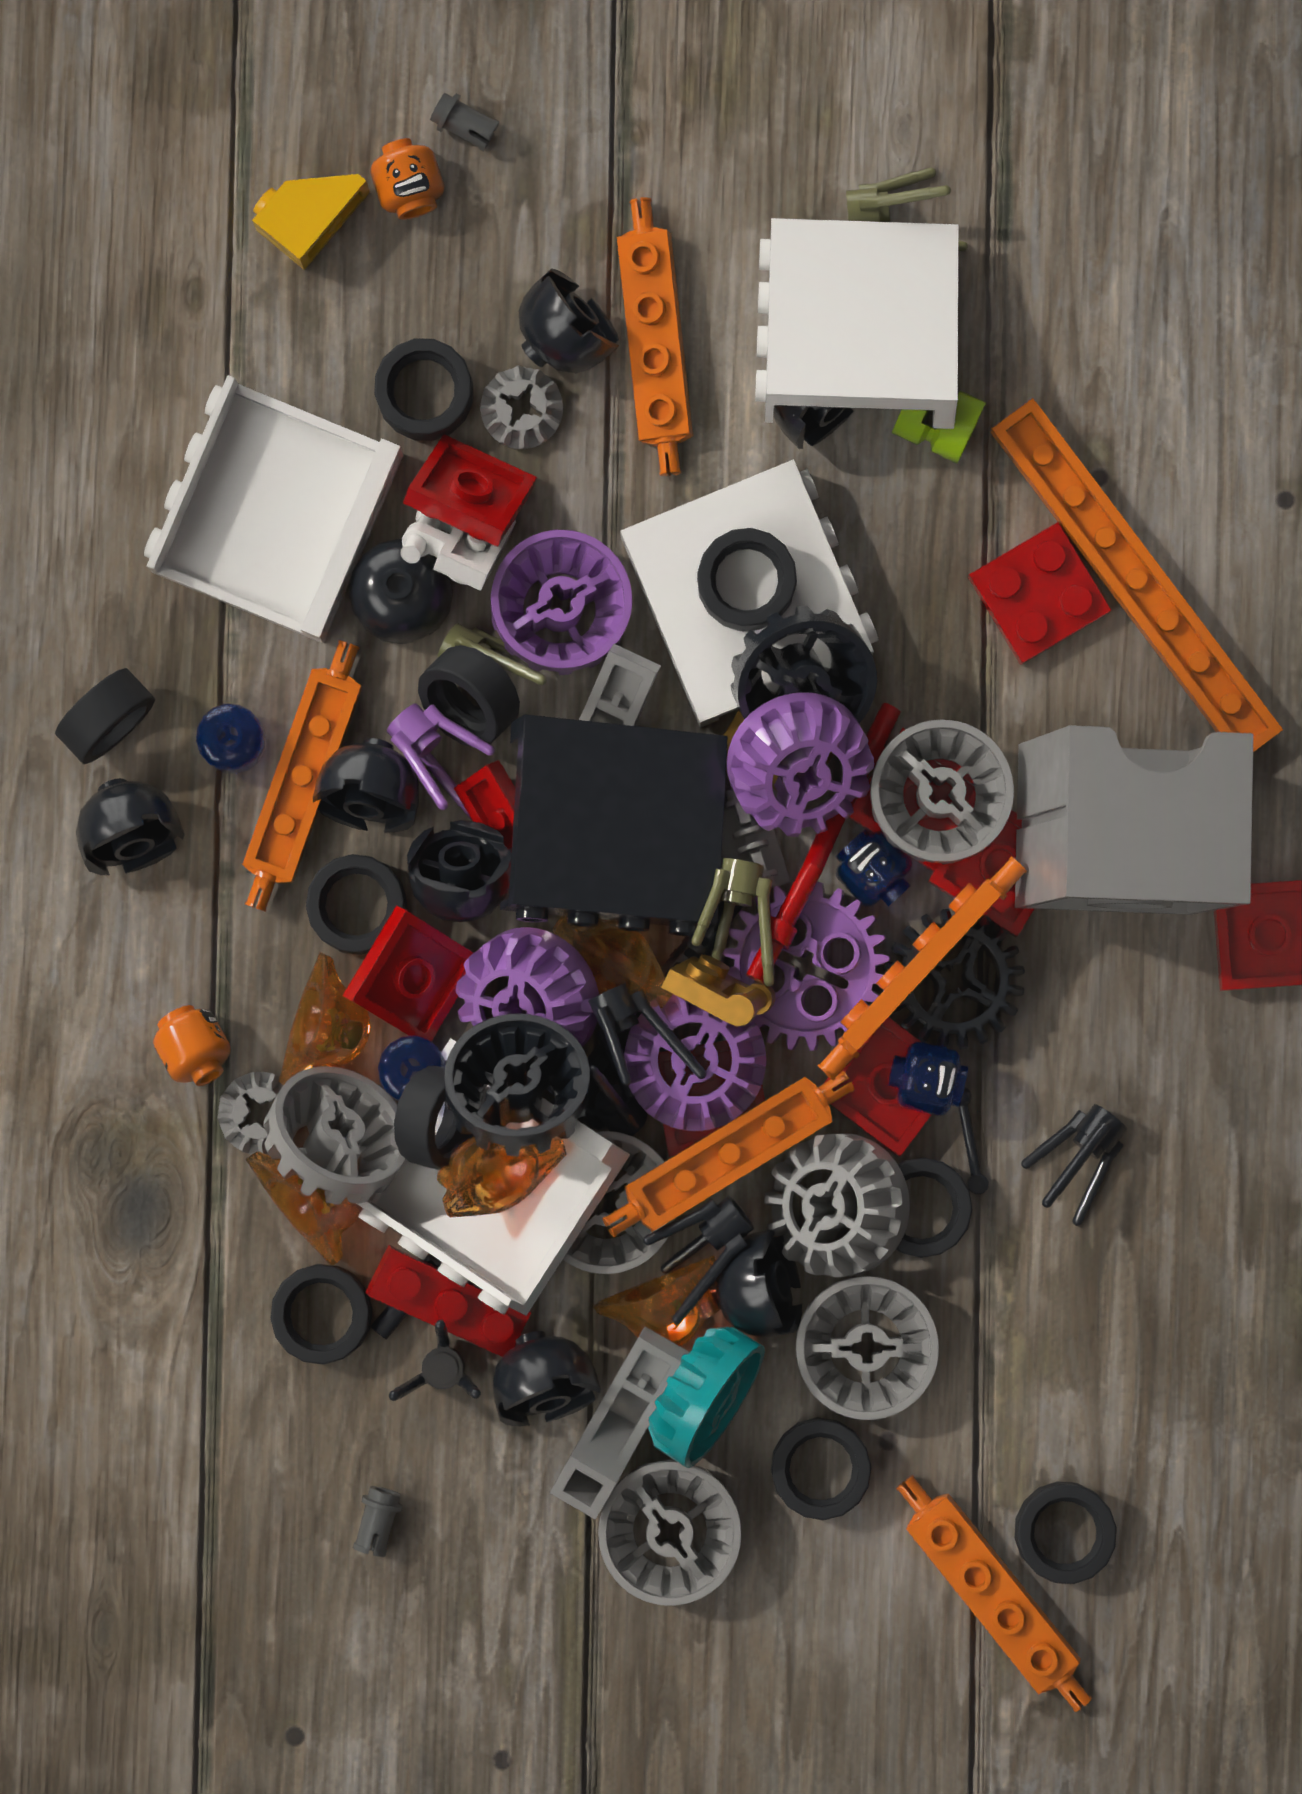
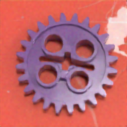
M821 882L816 883L799 916L807 928L806 938L799 945L791 946L788 950H782L801 958H806L809 951L814 954L812 960L814 965L845 978L848 981V987L842 989L817 976L808 974L801 981L797 978L799 969L796 966L777 959L775 964L784 972V985L775 993L776 999L773 1007L763 1014L756 1015L753 1019L759 1029L765 1025L770 1027L767 1042L770 1044H774L781 1034L784 1033L787 1034V1046L790 1050H795L800 1037H805L810 1051H815L818 1047L820 1035H824L831 1046H836L838 1044L837 1030L840 1028L845 1032L848 1030L840 1023L841 1020L861 999L866 1003H873L879 996V994L873 991L875 984L883 976L877 973V966L890 962L891 957L876 954L875 947L887 940L886 935L870 936L868 930L874 925L877 918L872 915L860 920L857 914L861 909L862 902L858 899L847 907L842 906L844 890L840 888L832 894L830 899L825 898L824 884ZM780 886L774 887L775 902L770 904V916L776 917L787 896ZM755 897V902L758 907V899L757 897ZM741 910L739 915L747 926L744 931L730 928L729 934L739 942L737 948L724 949L723 955L735 960L734 967H730L727 974L750 986L756 981L747 977L746 973L761 946L759 914L753 915ZM844 938L851 942L854 947V958L845 968L837 969L828 961L827 950L833 941ZM815 986H824L832 996L831 1008L821 1016L811 1014L805 1005L806 994Z

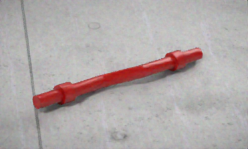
M888 703L881 705L866 734L868 746L874 758V768L885 749L884 744L901 714L898 708ZM855 797L854 800L851 802L852 806L857 797ZM840 814L826 821L827 831L816 834L806 859L776 917L771 916L774 964L782 949H789L798 931L794 926L822 874L846 820ZM760 946L746 976L758 983L764 984Z

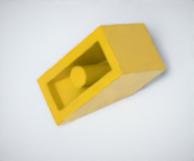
M359 174L287 180L277 191L272 187L262 195L253 209V212L257 215L252 221L258 233L305 270L366 198L370 190L367 181Z

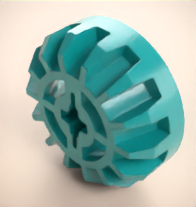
M734 1327L707 1329L703 1337H698L690 1353L684 1354L681 1357L680 1366L674 1375L669 1376L666 1380L668 1385L663 1394L656 1399L655 1405L657 1408L648 1419L650 1424L648 1429L655 1448L686 1468L696 1465L719 1440L743 1404L761 1368L765 1347Z

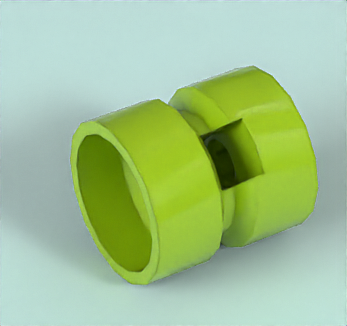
M961 390L958 391L954 429H935L923 423L929 410L902 409L892 434L916 445L926 440L930 442L931 452L958 464L986 402Z

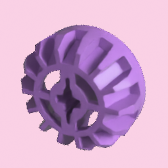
M572 530L541 532L516 545L499 565L493 580L490 598L492 624L494 630H497L503 640L505 649L512 656L515 654L528 663L529 668L539 672L542 669L556 671L559 675H569L575 670L588 666L593 668L607 656L613 644L619 645L627 628L632 610L631 585L627 572L619 558L599 540ZM552 574H566L573 576L578 580L576 581L566 576H557L548 580L546 576ZM539 581L542 588L539 592L537 603L527 607L524 615L523 605L525 596L531 586ZM557 594L561 601L568 598L571 599L568 613L564 614L560 608L549 609L553 595ZM594 601V621L589 630L583 636H580L575 625L578 624L582 616L584 606ZM545 627L556 632L568 631L573 641L568 643H552L540 638L535 632Z
M816 693L783 695L755 709L735 732L727 756L729 781L745 813H750L763 829L770 831L779 827L789 837H798L801 834L802 828L810 826L817 834L828 830L826 821L837 814L842 815L845 819L850 817L854 813L851 802L855 797L861 798L867 795L870 788L867 773L874 768V758L868 746V739L855 716L838 701ZM830 752L834 753L841 761L843 769L841 782L831 780V772L826 763ZM774 774L778 775L777 781L774 785L778 791L777 797H775L772 788V780ZM827 790L836 792L831 799L821 803L818 807L804 810L808 801L818 799Z
M514 928L504 931L489 940L465 961L464 968L466 974L456 984L457 995L465 1000V1004L457 1011L460 1022L471 1021L472 1025L475 1026L489 1019L483 1010V1006L492 1008L493 1017L506 1014H531L554 1021L567 1029L582 1047L592 1036L598 1021L588 1001L599 995L597 984L590 967L581 954L561 937L538 928ZM502 976H509L508 986L502 989L494 998L484 995L487 986L492 980Z
M672 993L652 1002L650 1006L671 1030L686 1023H703L697 1036H688L682 1039L681 1042L689 1051H693L697 1045L701 1044L704 1036L708 1034L709 1038L704 1046L706 1049L704 1058L710 1062V1065L706 1070L705 1078L699 1079L695 1074H690L684 1086L681 1085L686 1074L684 1071L686 1068L685 1063L641 1013L638 1017L639 1024L630 1029L624 1051L632 1080L629 1088L638 1103L656 1120L670 1127L687 1131L714 1129L731 1122L741 1115L757 1096L766 1070L765 1045L760 1029L755 1021L752 1020L744 1026L731 1025ZM719 1032L725 1037L731 1049L732 1065L730 1072L718 1067V1052L713 1044ZM660 1047L672 1052V1067L677 1075L671 1087L664 1081L659 1070L658 1053ZM713 1074L726 1079L718 1089L707 1095L688 1096L693 1084L703 1083L710 1079Z

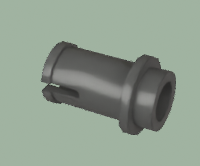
M444 93L437 103L430 120L438 124V131L442 132L445 128L479 147L484 152L494 136L493 132L498 128L499 121L493 120L459 101L461 95L456 93L452 97Z
M371 1486L368 1495L362 1496L361 1502L366 1505L357 1539L353 1545L355 1550L369 1554L371 1549L374 1551L373 1556H386V1548L396 1512H401L403 1505L399 1503L400 1493L383 1487Z

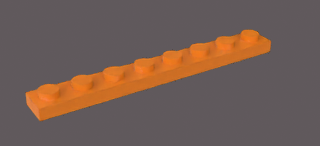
M1034 398L991 428L990 433L1216 732L1253 733V752L1283 731L1282 727Z

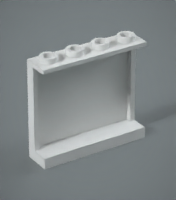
M771 218L770 239H760L759 270H769V282H759L758 313L768 314V326H758L757 357L767 358L766 370H756L755 402H765V423H773L774 405L933 410V428L954 429L958 401L959 224Z
M227 375L223 387L215 385L208 398L205 414L209 415L210 418L203 434L196 432L188 445L184 461L190 463L183 481L175 480L167 494L164 509L169 510V514L162 530L155 527L147 541L144 556L148 557L149 561L146 566L156 575L324 644L351 581L352 571L359 562L403 458V451L401 446L382 438L378 442L240 385L234 377Z
M794 459L620 530L621 540L700 728L718 721L722 715L739 709L730 686L734 682L735 677L731 664L733 657L742 654L746 649L743 638L749 631H739L725 627L710 616L699 598L697 572L703 553L716 538L731 530L744 528L758 529L771 533L786 545L795 561L797 584L791 605L781 616L782 618L795 615L797 606H808L815 614H820L829 609L836 612L845 623L855 626L872 655L874 650L871 644L879 641L869 614L865 612L859 615L851 596L859 592L850 568L847 564L839 567L831 548L839 544L828 517L818 518L811 502L819 498L813 479L808 469L798 471ZM751 549L737 550L726 556L719 565L716 574V586L722 599L733 608L744 611L758 609L767 604L774 596L778 585L777 570L772 561L763 553ZM765 628L751 631H754L756 634H759ZM807 634L785 637L773 646L782 649L789 644H803ZM817 638L812 648L822 665L830 668L831 654L829 648L823 641ZM762 671L764 684L770 691L776 694L780 685L772 682L769 674Z
M450 1038L439 1056L447 1061L456 1041ZM487 1085V1087L485 1088V1090H484V1092H483L484 1097H485V1101H486V1091L491 1088V1086H489V1085ZM542 1098L540 1111L549 1117L554 1105ZM445 1101L437 1117L435 1135L442 1122ZM531 1119L523 1123L510 1122L505 1127L520 1129L536 1127L539 1123ZM576 1120L575 1132L568 1139H560L557 1136L552 1138L550 1150L541 1153L537 1151L535 1145L520 1147L519 1156H507L504 1145L494 1143L491 1149L484 1150L476 1144L474 1151L467 1160L452 1171L432 1169L411 1163L405 1159L384 1192L374 1193L367 1202L358 1204L363 1208L358 1217L383 1233L386 1232L389 1226L402 1234L398 1241L400 1246L422 1260L430 1253L442 1261L438 1268L441 1274L462 1287H465L468 1280L483 1289L478 1298L501 1314L505 1315L510 1307L527 1315L630 1154ZM489 1167H496L505 1178L503 1183L507 1191L505 1195H508V1190L511 1188V1182L513 1181L518 1183V1187L524 1186L526 1191L524 1195L518 1194L514 1197L496 1200L501 1202L493 1207L494 1211H489L484 1207L485 1203L482 1202V1198L486 1200L496 1199L487 1193L495 1194L492 1192H481L472 1179L478 1172ZM496 1179L494 1185L498 1186L500 1180ZM484 1186V1188L490 1190L491 1186ZM514 1187L513 1190H512L509 1194H512V1193L518 1191V1187H517V1188ZM487 1201L486 1204L490 1206L496 1201Z

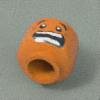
M410 138L398 139L384 145L381 148L383 155L373 162L370 169L381 207L389 213H397L400 220L416 218L435 210L438 206L436 200L442 196L445 185L433 150L425 145H413Z
M192 1005L182 1006L171 1011L158 1022L159 1030L153 1039V1044L162 1063L174 1081L180 1083L194 1081L196 1086H203L214 1081L223 1073L222 1065L228 1059L231 1048L221 1027L210 1011L204 1009L195 1010Z

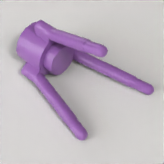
M417 703L410 705L388 726L387 733L392 737L391 741L403 753L440 810L447 809L448 803L427 768L471 819L454 790V787L457 785L430 753L442 738L436 731L439 726L489 756L494 754V747L446 718L433 704L425 711Z

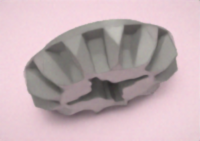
M518 365L512 369L498 372L484 388L480 412L485 428L496 441L514 449H529L543 444L556 432L563 415V402L556 383L540 369L526 368ZM531 388L530 405L542 416L523 414L520 420H516L514 427H512L513 408L502 398L519 400L523 393L526 394L528 389Z
M251 1072L234 1079L220 1097L217 1116L225 1139L242 1152L253 1155H267L264 1143L268 1134L264 1127L258 1122L252 1125L247 1124L243 1128L241 1127V1124L246 1121L245 1118L251 1113L247 1105L249 1102L245 1096L248 1094L252 1100L255 1099L259 1104H264L267 1101L272 1102L286 1083V1080L268 1072Z

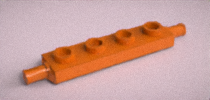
M642 197L640 201L637 198L630 200L634 230L617 237L638 437L642 443L658 448L660 476H671V473L673 475L681 474L678 443L693 437L672 237L667 229L654 227L651 207L652 200L651 198Z
M341 640L338 641L330 669L317 668L311 670L242 863L247 870L255 875L248 899L245 902V905L255 908L257 903L256 909L266 912L275 883H293L319 812L318 806L321 799L313 803V794L318 775L323 764L336 750L342 747L362 691L361 685L349 676L356 654L360 647L351 643L346 653L348 643Z
M1010 857L1005 865L978 889L968 883L948 905L955 912L942 928L933 921L912 944L919 953L911 962L904 967L897 960L876 984L884 991L869 1006L861 999L841 1020L840 1023L848 1030L837 1040L838 1044L829 1055L817 1066L834 1081L835 1077L853 1058L857 1059L860 1056L857 1050L993 903L998 898L1004 900L1007 897L1006 893L1027 870L1016 859Z
M842 1071L835 1077L834 1081L830 1079L819 1087L808 1078L803 1077L626 1185L625 1189L629 1203L602 1218L606 1227L622 1217H625V1220L608 1231L613 1237H616L619 1233L640 1221L653 1232L833 1121L829 1105L846 1094L853 1092L854 1086L852 1082H849L834 1092L832 1089L848 1080L849 1077Z
M914 1475L909 1476L906 1481L899 1484L896 1490L902 1494L915 1511L906 1530L1038 1695L1057 1688L1074 1712L1079 1711L1082 1705L1086 1706L1092 1700V1697L1086 1693L1073 1676L1080 1664L1081 1658L951 1495L947 1493L931 1499L914 1478Z

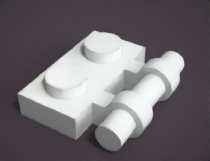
M417 511L416 522L409 525L402 537L403 547L400 554L408 563H416L427 554L437 557L434 570L449 576L459 584L469 585L481 591L509 540L516 521L512 523L497 547L486 541L475 539L460 529L438 519L429 518L420 511Z

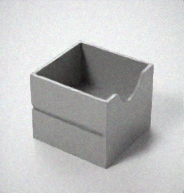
M1069 725L1018 744L1017 819L1022 820V828L1017 830L1016 860L1027 872L1015 884V908L1193 915L1250 904L1253 733L1213 732L1206 736L1202 747L1183 751L1122 748L1115 731L1110 727Z

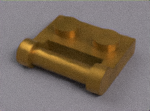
M701 955L700 959L693 956L670 968L661 988L734 1026H744L751 1022L756 1015L767 1012L773 1007L776 999L775 992L771 986L768 987L758 982L749 986L728 975L727 973L730 968L726 964L707 955Z

